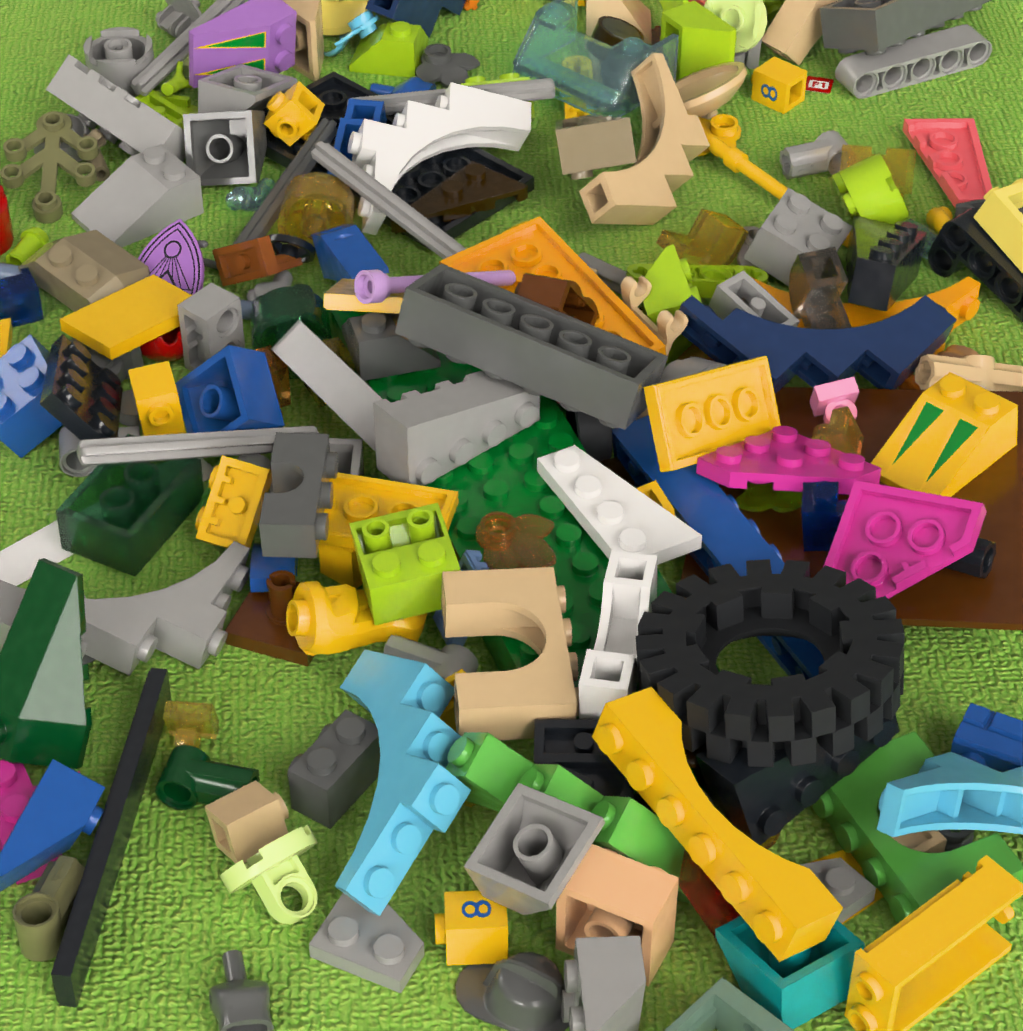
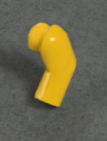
M945 206L932 208L926 216L928 226L936 233L940 232L946 222L953 219L951 210Z

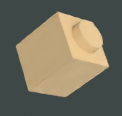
M256 780L204 806L216 846L235 864L241 860L246 863V860L258 853L259 849L288 833L285 820L289 818V812L284 800L277 792L271 793Z

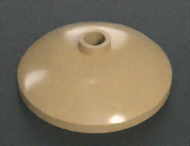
M728 62L705 68L677 80L675 84L687 114L698 115V117L706 119L716 116L718 114L717 109L730 101L743 84L747 75V69L742 62Z

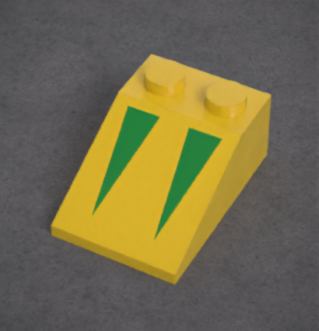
M949 372L920 395L871 464L881 468L880 482L888 486L951 497L1017 445L1018 405Z

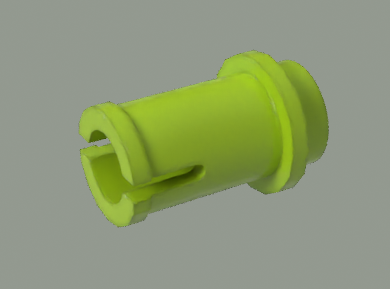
M38 227L25 229L21 233L19 243L6 255V263L20 266L49 242L46 232Z

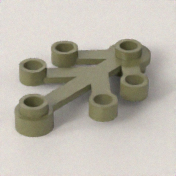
M58 111L43 114L36 122L37 129L25 138H11L4 143L5 157L10 162L24 160L27 152L45 142V147L21 165L9 164L0 171L3 185L6 188L15 189L20 187L26 178L42 168L41 189L32 200V208L35 219L45 224L54 223L63 215L61 198L56 194L58 166L74 177L79 186L88 187L97 181L96 169L92 163H79L60 149V144L64 142L77 151L80 159L93 160L99 155L97 140L91 136L81 137L72 130L71 118L67 114Z

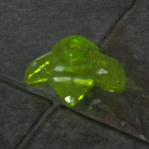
M747 482V489H744L745 492L735 500L738 507L745 511L762 512L772 508L779 513L791 512L803 505L804 499L811 495L812 486L809 485L808 492L776 491L772 489L773 482L767 484Z

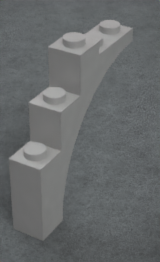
M234 541L215 562L194 576L161 590L130 597L84 598L86 632L81 636L82 659L84 655H87L130 676L140 661L147 663L155 649L200 670L209 655L211 654L216 657L225 644L228 632L222 629L231 601L230 595L233 590L240 592L248 580L250 568L246 567L250 548ZM0 580V652L26 591L24 588Z

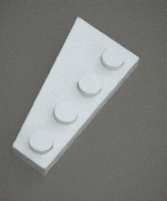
M576 445L537 458V472L608 559L610 558L611 550L658 555L657 565L701 549L702 535Z

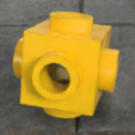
M298 81L284 94L279 91L269 100L266 105L269 111L263 124L269 128L275 137L280 138L290 147L300 138L306 140L318 124L325 104Z

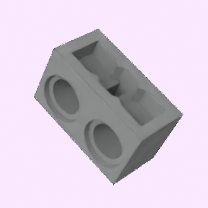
M211 282L177 305L186 369L193 371L228 345L245 348L241 300L234 293Z

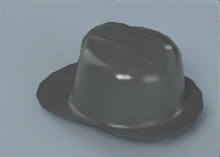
M521 952L508 956L507 959L497 961L495 964L468 965L459 974L455 984L457 1001L465 1012L479 1020L508 1031H565L569 1027V1023L562 1022L561 991L565 990L562 974L555 963L543 955L534 952Z

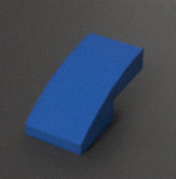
M254 543L251 553L249 578L251 593L269 592L266 580L275 571L286 570L293 573L296 578L298 558L262 557L261 543Z

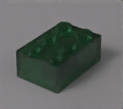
M127 434L125 437H130L134 435ZM192 458L98 465L56 510L61 548L136 577L196 508L201 499H203L204 487L201 459Z

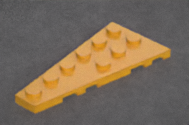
M540 216L439 261V265L442 263L461 272L511 270L516 275L515 283L510 286L498 287L515 293L516 286L522 281L525 273L574 281L581 288L583 296L591 298L597 306L598 316L595 327L666 355V345Z

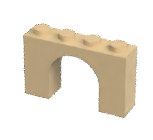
M554 567L442 572L441 608L445 638L506 636L524 642L539 655L530 664L514 670L455 673L454 714L457 733L463 736L465 732H488L498 740L534 739L535 719H576L579 716V687L574 686V681L578 680V659L576 652H568V647L572 645V626L570 618H562V613L566 612V592L564 585L557 586Z

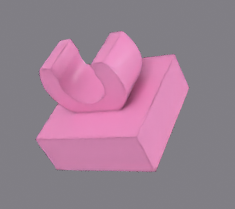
M855 377L814 386L809 402L814 417L824 414L823 420L827 428L831 429L835 426L836 420L833 414L835 411H843L847 415L849 424L855 422L857 417L855 402L859 394Z

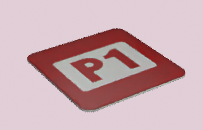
M808 76L806 91L829 94L831 93L834 80Z

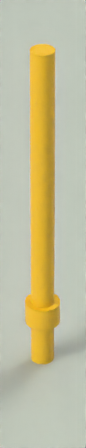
M715 136L708 140L710 147L707 149L723 159V164L735 173L741 172L779 200L782 198L788 187L749 161L746 153L737 147H729ZM850 233L842 244L846 248H848Z

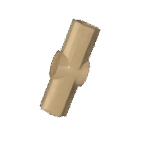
M927 354L920 357V362L915 369V383L920 386V390H927L951 372L988 391L1023 392V366L995 363V358L988 355H969L956 358Z

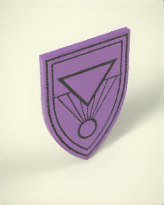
M178 219L159 232L148 243L138 257V260L149 267L150 276L154 274L193 295L203 288L204 259L196 237L181 219Z

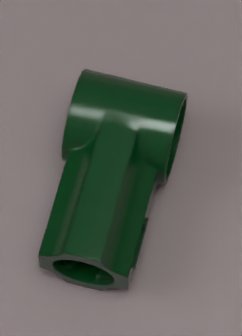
M180 745L171 751L155 787V793L157 798L168 807L177 810H188L193 808L197 802L210 804L255 780L259 782V770L214 762L199 748L190 745Z

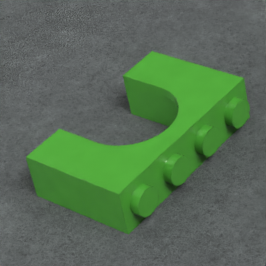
M915 731L892 739L887 745L877 749L860 763L850 775L843 777L812 805L815 813L820 818H825L835 831L841 848L846 853H851L862 867L865 879L878 888L884 896L897 923L957 879L962 882L963 875L969 871L971 874H974L978 861L986 855L1023 884V863L998 833L951 851L927 853L903 846L891 836L877 830L880 817L879 799L886 788L887 782L919 773L925 759L935 756Z

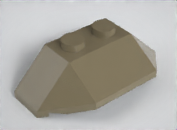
M97 230L64 237L47 243L18 267L20 273L74 312L150 276L147 265Z

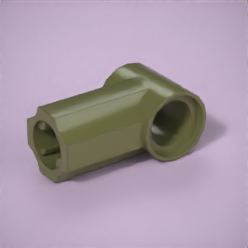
M59 855L57 860L50 861L32 893L20 898L14 905L12 914L20 950L23 956L29 960L43 962L57 956L85 867L76 858Z

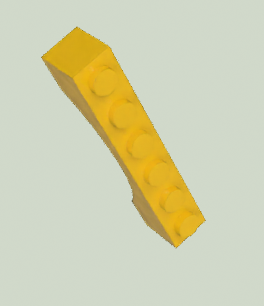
M652 687L605 703L592 735L600 750L615 764L628 780L630 786L640 794L658 816L660 822L670 830L689 853L691 859L700 866L721 891L725 900L736 909L754 931L756 937L766 945L776 959L781 962L825 941L843 909L842 905L809 868L786 860L757 844L734 827L713 806L698 785L688 765L682 742V721Z

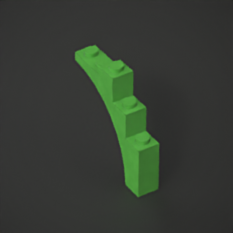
M465 732L451 746L447 756L449 763L445 769L471 789L465 801L500 812L517 784L520 783L601 816L606 823L592 844L608 848L645 865L659 867L668 874L679 877L677 901L699 903L710 878L691 859L689 853L670 830L660 822L658 816L633 798L604 796L558 764H533L488 732Z

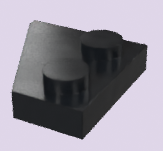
M535 719L534 764H558L604 796L631 797L634 799V789L630 786L628 780L609 757L600 750L598 744L592 738L599 719Z

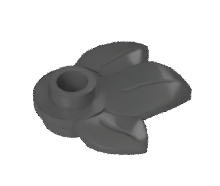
M431 44L424 49V53L421 56V65L416 68V77L429 83L440 82L443 87L448 88L451 82L456 84L465 83V79L469 78L467 71L480 66V62L474 56L467 53H451V48L445 44Z

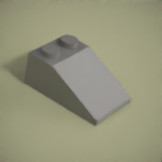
M163 145L152 146L143 152L129 157L71 212V216L86 232L97 230L123 248L162 231L178 219L184 222L203 214L204 207L200 176Z

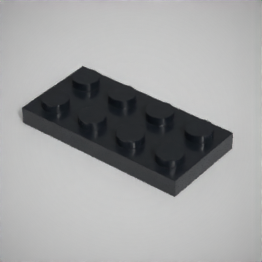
M62 334L51 345L40 405L80 440L118 437L123 393L120 379L110 369H101L91 360L92 356L84 345L76 340L71 342Z

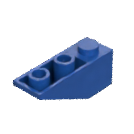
M343 224L311 234L322 274L326 279L337 282L342 278L355 279L356 275L362 270L378 269L385 274L390 273L388 266L357 225Z

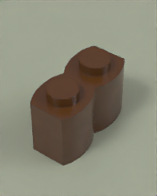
M525 273L522 281L516 286L515 294L590 325H595L598 316L597 306L591 298L583 296L581 288L574 281Z

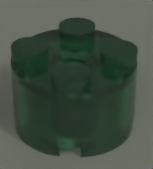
M306 284L276 288L256 297L252 303L250 313L252 350L265 352L269 369L281 373V378H300L271 350L298 320H301L331 350L333 348L328 310L323 308L324 301Z

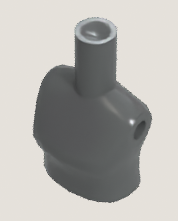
M239 950L227 951L222 956L226 982L214 985L209 990L210 1008L218 1022L219 1031H274L269 1010L270 990L268 983L247 979L242 952Z

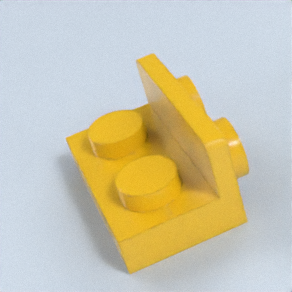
M222 455L219 465H216L210 474L209 488L211 491L206 506H203L198 512L195 522L197 530L195 538L224 548H228L234 541L251 548L260 520L264 494L269 492L272 483L271 470Z

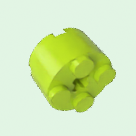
M880 152L832 175L840 194L848 192L842 197L852 220L854 216L895 225L897 221L904 222L910 219L904 200Z

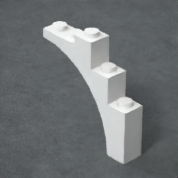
M451 82L445 94L438 96L435 107L408 100L402 113L395 114L392 125L364 118L358 132L353 131L351 133L348 153L353 154L352 162L392 191L404 174L420 162L443 152L472 147H494L519 152L531 131L532 103ZM361 196L358 205V216L363 217L362 232L376 235L386 215Z

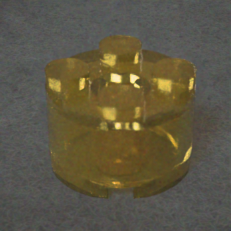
M320 172L297 175L291 180L283 195L277 222L279 234L301 238L314 246L311 234L343 224H354L356 215L355 197L350 187L333 175ZM317 253L315 254L314 260H318Z

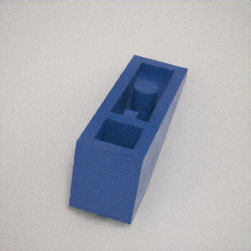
M52 759L0 851V892L69 850L81 832L89 836L91 835L104 812L103 808L97 806L105 789L104 786Z

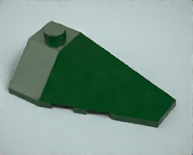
M45 558L39 559L0 652V758L13 763L49 766L52 759L69 768L78 769L83 766L92 726L91 707H85L84 681L89 679L88 663H82L81 636L86 632L83 574Z

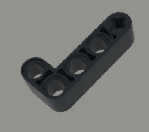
M970 208L946 222L928 252V262L931 269L936 274L945 278L967 267L1023 322V274L973 218L980 208Z

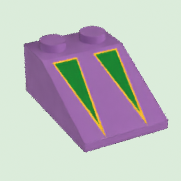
M249 0L190 30L189 85L193 88H198L199 79L238 64L278 74L294 66L297 12L283 0Z

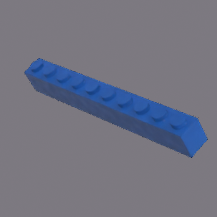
M649 415L635 420L625 430L621 428L612 429L614 457H618L635 482L634 486L637 488L656 480L675 509V516L702 535L701 549L689 554L708 577L709 568L729 563L739 576H747L746 561L770 559L772 574H781L785 563L777 547L774 544L769 545L760 534L757 524L753 519L747 520L739 510L738 504L731 494L726 495L717 482L696 474L697 464L674 471L660 472ZM787 636L757 637L788 676L803 673L807 680L819 674V666L824 663V659L817 647L809 641Z

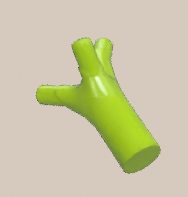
M182 61L177 62L173 78L161 86V91L166 96H171L185 88H193L189 85V80L183 75L184 63Z

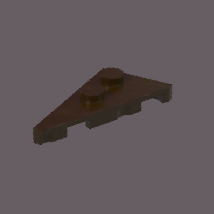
M472 161L410 206L427 219L441 216L442 221L447 222L472 215L477 211L494 209L495 201L513 196L518 202L524 201L528 198V186ZM390 219L391 232L395 234L407 232Z

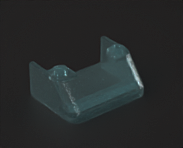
M554 0L536 11L513 60L512 73H519L520 77L530 76V80L553 79L555 83L554 98L591 115L622 117L640 106L631 71L652 53H662L676 84L679 35L673 33L652 46L637 37L625 38L622 42L611 46L577 31L578 0Z

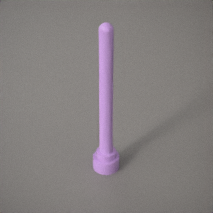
M378 269L362 270L355 277L354 291L357 299L363 304L381 303L390 294L404 293L407 286L423 275L389 277ZM511 270L464 272L495 286H510L516 281V275Z

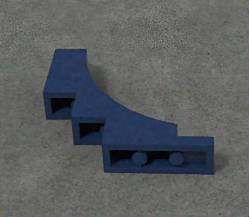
M692 295L681 304L679 309L688 318V324L681 334L715 362L729 365L755 357L767 356L775 394L795 375L814 388V386L850 378L856 372L878 389H897L915 372L920 362V357L933 354L945 343L957 320L944 307L938 305L926 295L902 312L882 321L844 329L794 327L754 316L738 308L734 309L722 320L709 306L703 305Z

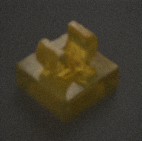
M846 406L833 409L829 424L824 423L815 426L811 439L826 440L834 449L844 453L860 455L864 436L849 407Z
M180 701L165 702L163 720L170 736H175L176 747L190 745L200 749L201 738L217 739L219 719L213 704Z

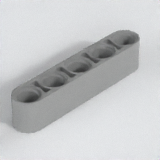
M959 25L908 39L903 45L889 46L883 54L866 55L865 52L845 57L836 67L835 78L856 98L865 99L978 67L990 57L992 44L970 25Z
M298 320L271 350L376 452L373 402L383 398L301 320Z

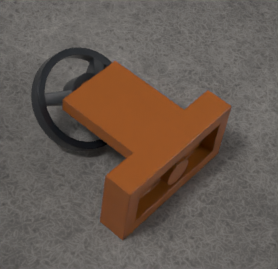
M270 234L212 250L223 287L267 277L303 265L302 263L312 262L316 254L315 247L301 238L286 234Z

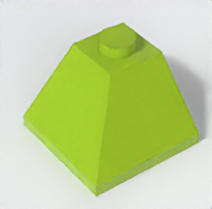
M404 21L387 22L377 26L378 28L360 40L349 65V72L416 77V68L421 64V56L429 44L428 36L421 25H412Z

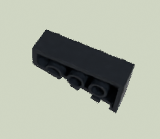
M854 216L853 228L851 229L845 258L847 262L846 271L848 272L846 278L848 282V303L887 312L918 276L927 232L917 230L918 226L909 222L897 221L893 225Z

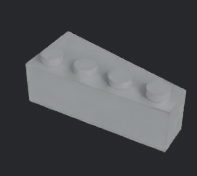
M70 54L67 56L47 86V91L78 111L77 117L81 118L89 128L95 129L97 125L100 126L99 130L113 144L120 139L121 142L118 147L131 156L143 152L149 147L161 144L182 162L184 161L186 155L184 130L125 90L114 85L93 69L88 68Z
M481 370L466 375L463 382L453 384L449 380L437 383L433 391L422 394L417 390L402 393L401 400L392 403L387 399L373 402L376 467L392 481L421 486L430 484L437 478L467 463L472 458L493 446H497L507 438L539 421L540 396L528 394L522 390L521 386L505 379L490 378Z

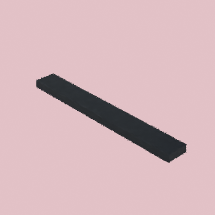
M151 668L148 671L53 965L51 976L59 1006L77 1008L172 702L167 669Z

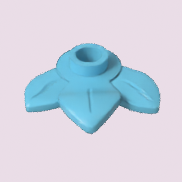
M367 10L347 24L352 31L340 36V40L334 43L337 47L331 51L323 52L324 55L328 57L335 56L345 48L353 36L358 34L362 39L378 28L375 22L380 19L377 14L373 15L371 11Z

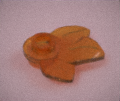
M491 512L481 519L476 528V541L484 549L483 560L487 563L489 569L551 567L556 564V555L553 549L543 539L554 528V522L533 514H524L514 518L505 512Z

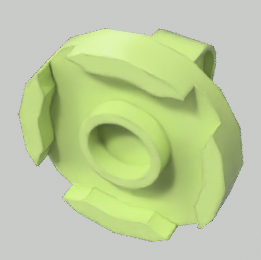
M707 0L704 7L737 29L735 54L744 53L752 49L763 37L767 25V10L763 0Z
M308 825L299 827L259 849L258 853L246 860V864L243 860L239 861L224 871L220 878L229 894L253 884L268 912L275 920L289 925L297 923L314 911L317 904L316 888L298 856L318 842ZM283 887H293L300 893L302 897V908L300 911H291L284 906L281 900Z

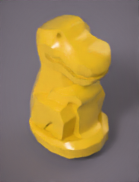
M305 581L299 583L294 592L293 600H290L288 603L286 625L290 636H295L302 651L306 655L314 656L317 654L340 653L375 642H387L391 635H398L418 642L425 626L427 613L374 625L364 590L356 589L348 584L323 587L319 581Z

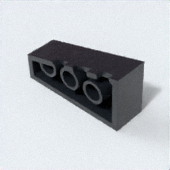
M894 715L892 720L883 718V730L868 742L854 735V749L836 757H832L816 743V762L791 766L785 749L775 750L774 767L748 766L747 748H741L731 764L707 758V749L695 756L715 808L734 827L761 845L770 837L778 834L788 822L805 808L815 804L821 795L843 777L850 775L860 763L877 749L887 745L900 730L896 715Z

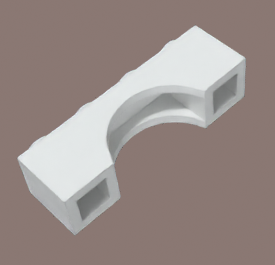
M611 550L603 582L602 607L594 650L587 649L578 684L579 719H599L605 703L636 692L638 684L636 636H638V624L643 613H652L651 602L657 598L658 555Z

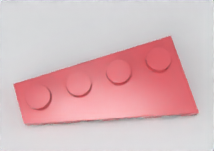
M974 118L904 119L902 131L954 208L959 203L984 199L983 196L992 189V184Z

